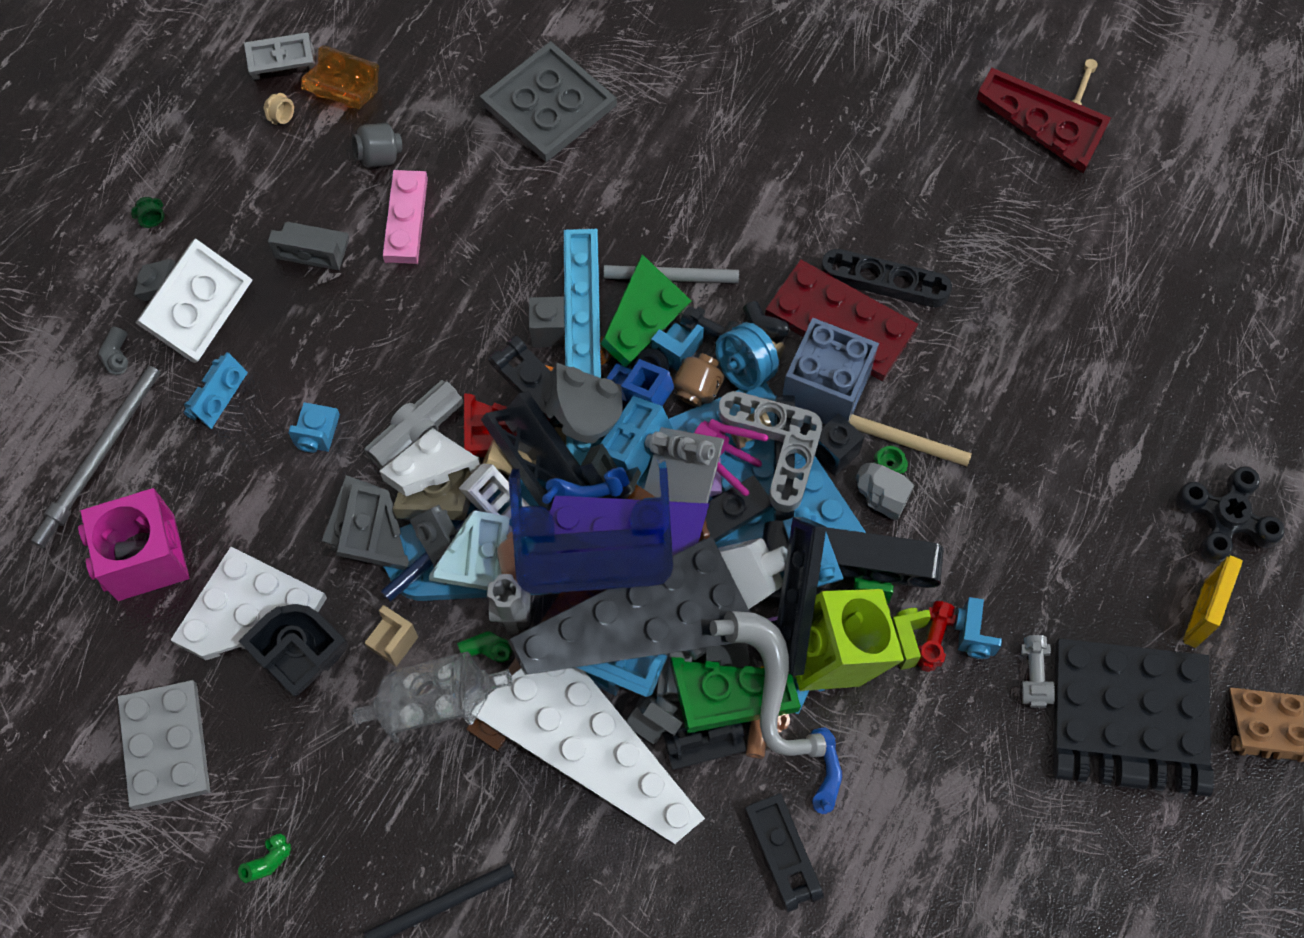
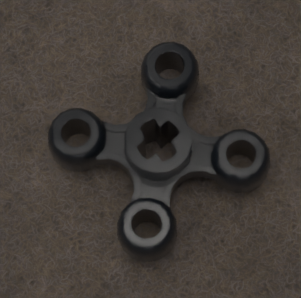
M1243 466L1235 469L1227 480L1229 491L1224 497L1212 496L1208 493L1206 487L1198 482H1189L1183 485L1177 493L1176 503L1180 510L1189 514L1198 512L1208 517L1212 533L1207 535L1200 544V554L1208 563L1218 564L1230 556L1233 550L1231 539L1235 533L1242 532L1250 535L1255 544L1263 548H1271L1277 545L1284 537L1285 528L1281 520L1273 516L1260 517L1252 513V506L1247 498L1256 491L1260 484L1259 474L1253 468Z

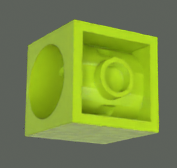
M883 589L822 591L816 595L804 675L796 676L800 691L860 687L904 661Z

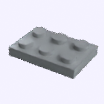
M194 680L118 696L129 807L136 810L211 793L197 683Z

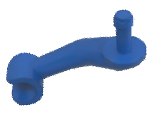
M622 467L608 471L604 475L606 482L591 486H580L554 478L547 481L545 487L548 493L542 497V501L545 504H549L555 496L599 498L611 494V496L617 497L623 492V487L627 486L630 481Z
M823 727L814 729L810 733H820L826 741V753L824 755L826 776L817 790L812 804L818 813L827 814L834 809L842 782V770L835 749V737L828 728Z

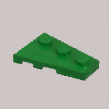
M642 255L634 268L632 277L625 288L623 297L611 319L601 345L626 368L651 343V339L659 329L664 331L688 307L692 300Z
M671 657L670 665L687 733L760 720L765 678L764 668L752 666L736 668L720 666V662L705 661L704 664L687 662L685 658ZM789 673L778 716L799 712L801 708L793 677Z

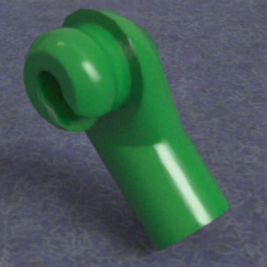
M490 631L457 642L463 660L481 653L495 662L504 663L510 659L513 652L506 639Z
M279 833L271 836L270 839L265 841L268 854L239 866L238 875L242 882L248 883L270 876L288 858L291 852V844H287L285 835Z

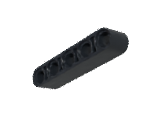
M783 521L766 522L763 528L762 539L765 541L769 552L782 546L788 550L789 538ZM826 528V533L844 577L921 588H935L941 585L944 548L937 543Z

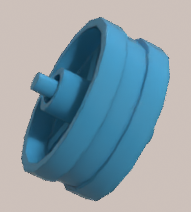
M744 322L719 336L715 351L717 360L724 375L732 384L740 389L749 391L775 376L779 366L777 350L763 329L753 323Z

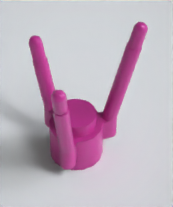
M711 419L710 422L703 421L694 432L696 434L724 439L720 455L726 451L756 467L762 466V462L759 459L728 444L729 437L725 433L760 441L768 440L766 434L722 424L715 419ZM718 462L716 471L743 496H748L749 490Z

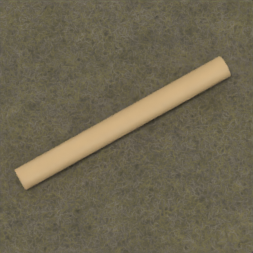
M853 414L849 421L860 432L966 467L972 453Z

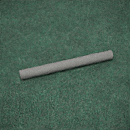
M604 265V279L630 280L635 266ZM656 267L670 281L739 283V270Z

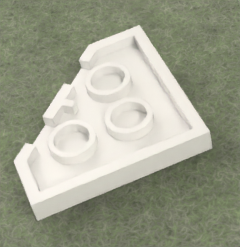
M230 547L171 638V641L180 648L204 660L219 657L220 653L239 647L245 649L239 640L259 620L276 607L300 604L310 606L319 612L327 597L325 593Z

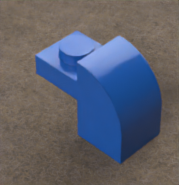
M641 359L638 360L633 369L625 368L616 363L606 378L621 385L623 407L627 406L633 396L663 406L674 390V383L668 370Z

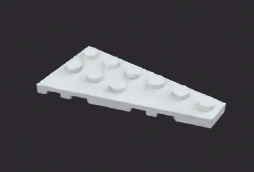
M575 667L524 675L522 669H520L468 711L474 717L488 724L499 733L524 747L535 756L585 786L673 844H676L705 819L588 674L581 669Z

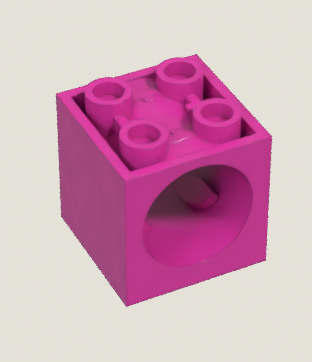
M154 488L80 510L83 524L78 526V530L84 546L89 548L90 557L86 558L88 573L92 580L97 579L104 592L109 591L117 601L190 579L175 516ZM150 533L146 545L138 554L125 560H115V544L117 542L126 541L136 534Z

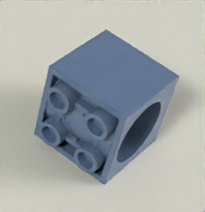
M812 318L786 374L783 395H794L795 407L816 413L825 425L838 413L849 422L870 377L879 343Z

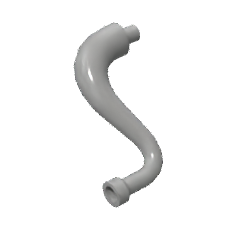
M728 611L724 616V620L711 621L710 632L712 636H725L729 643L749 644L761 655L765 678L760 712V728L767 747L773 752L785 756L808 754L812 758L824 756L826 753V741L822 734H809L806 739L785 740L778 733L777 720L789 672L788 649L779 628L768 618L755 613Z

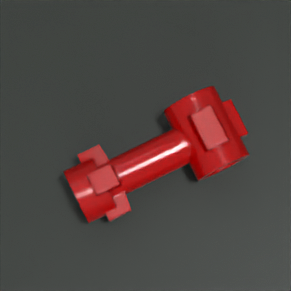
M935 601L932 608L929 607L928 609L932 623L926 643L923 646H918L921 657L917 663L921 670L926 672L933 671L938 666L942 667L946 654L941 646L946 626H953L957 616L954 615L955 607L947 602Z

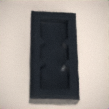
M754 475L741 482L749 490L748 496H743L737 489L732 487L708 502L709 507L705 520L710 537H713L715 543L773 508L769 495Z

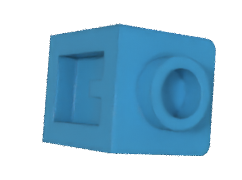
M304 402L297 425H291L288 432L294 445L305 452L315 453L317 450L329 452L340 413L337 408Z

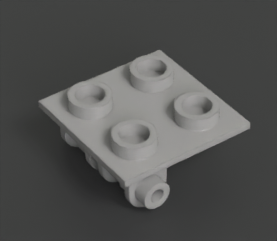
M664 427L660 428V432L656 431L653 434H648L645 445L654 454L644 490L661 501L708 503L724 439Z

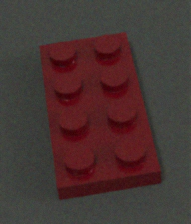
M801 259L765 310V316L786 321L789 329L804 337L812 318L879 343L870 375L882 382L918 327V323Z

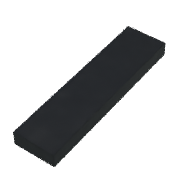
M793 517L776 625L786 641L789 654L788 673L792 676L804 675L827 528L805 517Z

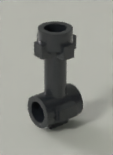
M692 306L685 310L680 322L685 326V330L690 333L698 324L704 328V333L717 340L720 335L739 325L735 321H729L723 327L705 318L704 309L700 307L696 309Z

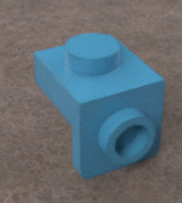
M969 597L964 607L958 608L956 611L957 616L954 630L960 631L958 650L966 651L967 655L973 658L987 659L997 654L1001 648L1002 639L980 635L984 599Z

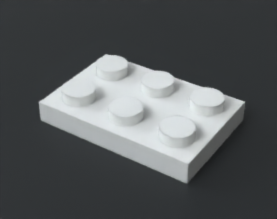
M195 238L135 323L191 362L196 363L252 282V279Z

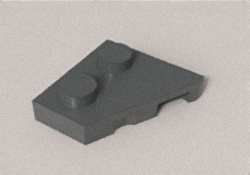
M352 482L336 556L401 570L407 569L409 560L403 550L400 539L401 532L398 521L394 518L389 490Z

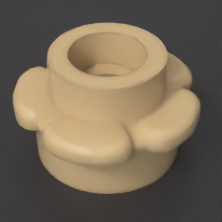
M283 93L272 94L264 104L265 117L274 125L288 123L294 113L293 102Z

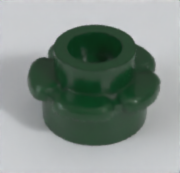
M140 198L131 209V216L137 219V222L142 227L150 228L157 226L164 219L163 203L158 198Z

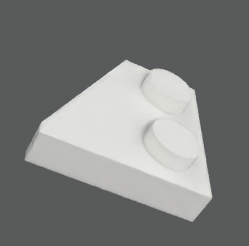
M432 428L382 468L380 474L383 481L403 495L409 496L423 491L428 486L450 481L448 474L469 467L472 473L480 466L478 457Z

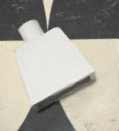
M762 538L718 548L748 609L782 587L783 579L779 572L785 570L788 551L785 547L782 546L769 552L765 541Z

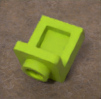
M908 608L898 612L896 617L892 619L904 659L903 662L899 663L901 670L915 667L921 657L913 630L927 626L931 618L929 610L918 612L917 608Z

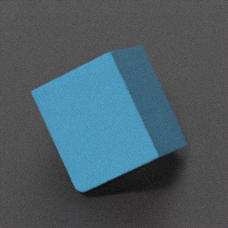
M675 323L667 333L659 329L651 339V348L662 351L668 358L669 366L678 371L683 360L686 357H692L702 345L704 328L697 324L690 333L684 327Z

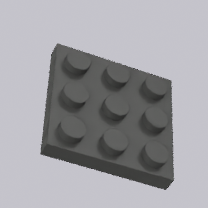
M550 41L480 95V103L547 162L616 107L617 98Z

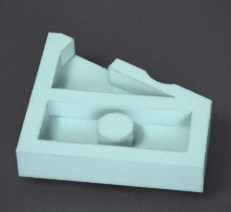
M476 510L470 513L430 573L429 581L488 590V583L493 582L501 574L497 548L507 539L510 517Z

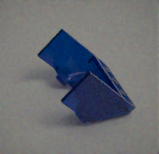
M657 459L660 497L644 498L633 506L630 515L631 529L555 534L553 516L546 508L541 506H522L520 469H512L508 480L515 570L519 586L526 592L542 594L657 586L665 583L673 572L668 472L665 459Z

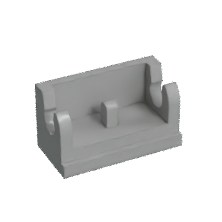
M308 32L244 42L248 71L253 80L260 79V73L309 66L310 71L317 70L314 60L315 51Z

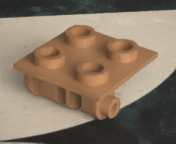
M1230 687L1229 693L1239 735L1232 737V750L1238 751L1239 755L1242 756L1247 754L1258 756L1261 751L1263 758H1269L1273 754V758L1277 760L1283 758L1304 762V696Z

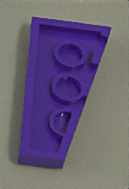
M555 496L544 534L654 566L699 542L709 503Z

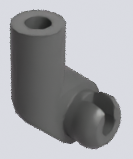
M111 327L98 353L106 371L115 375L124 373L128 367V359L121 351V347L128 334L118 327Z

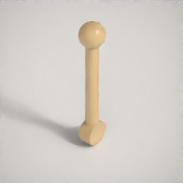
M1088 59L1084 64L1085 73L1075 99L1072 100L1077 104L1082 105L1081 99L1090 75L1096 71L1098 66L1094 59Z

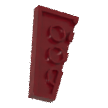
M992 67L976 98L1083 174L1111 120V117Z

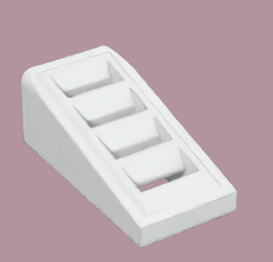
M484 463L480 465L459 487V490L481 512L500 515L498 513L499 509L510 500L512 504L501 515L508 516L511 519L518 510L523 514L512 526L509 525L508 534L516 530H527L539 517L492 464ZM488 480H490L491 482L481 492H479V490L484 486V484ZM499 489L501 493L490 504L487 500Z

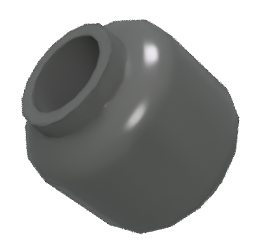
M388 123L362 125L358 128L357 133L352 135L351 143L354 158L356 161L360 160L362 165L367 168L392 165L396 161L397 153L402 152L401 136L399 133H394L393 128Z

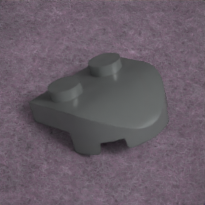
M556 363L551 371V396L545 405L548 418L555 416L563 424L562 432L565 435L581 442L595 443L600 437L606 436L613 429L622 414L621 385L614 383L610 379L599 378L582 372L578 368Z

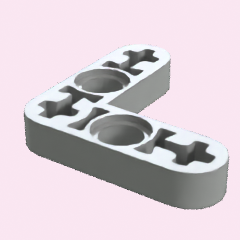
M732 391L725 394L719 402L718 412L719 419L723 424L766 434L769 439L784 442L772 480L769 499L771 505L781 512L794 511L802 502L822 431L820 417L809 410L742 392ZM733 404L740 405V411L737 412L736 416L730 415V409L733 407ZM751 408L756 409L753 422L748 421ZM766 412H773L778 415L780 422L776 426L767 427L761 423L760 416ZM788 417L791 418L789 430L785 431L786 418ZM803 423L810 424V430L807 435L800 433V427H802ZM798 453L805 458L806 464L802 468L793 469L787 465L785 459L789 454ZM787 478L794 479L791 490L792 495H790L788 500L781 499V492L785 488Z

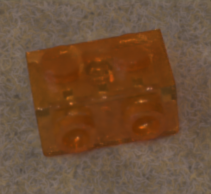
M322 45L318 48V64L302 77L301 89L312 92L318 97L329 98L343 103L347 107L360 109L377 93L379 65Z

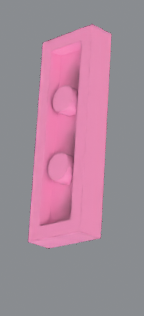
M393 170L383 249L385 263L418 264L428 181L426 171Z

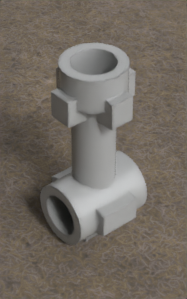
M1042 635L1024 637V644L1021 645V655L1029 657L1030 681H1022V704H1030V708H1046L1047 704H1054L1053 681H1045L1044 656H1050L1051 647L1050 644H1047V637Z

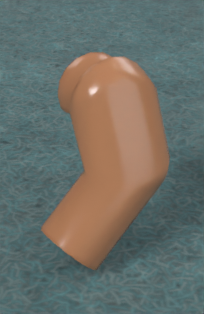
M789 714L778 716V733L789 726ZM760 720L751 721L746 756L763 759L766 743L762 737Z

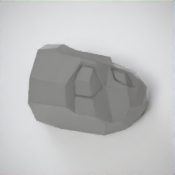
M866 463L861 466L855 478L859 492L866 497L868 506L897 521L912 493L914 484L904 475L883 465Z

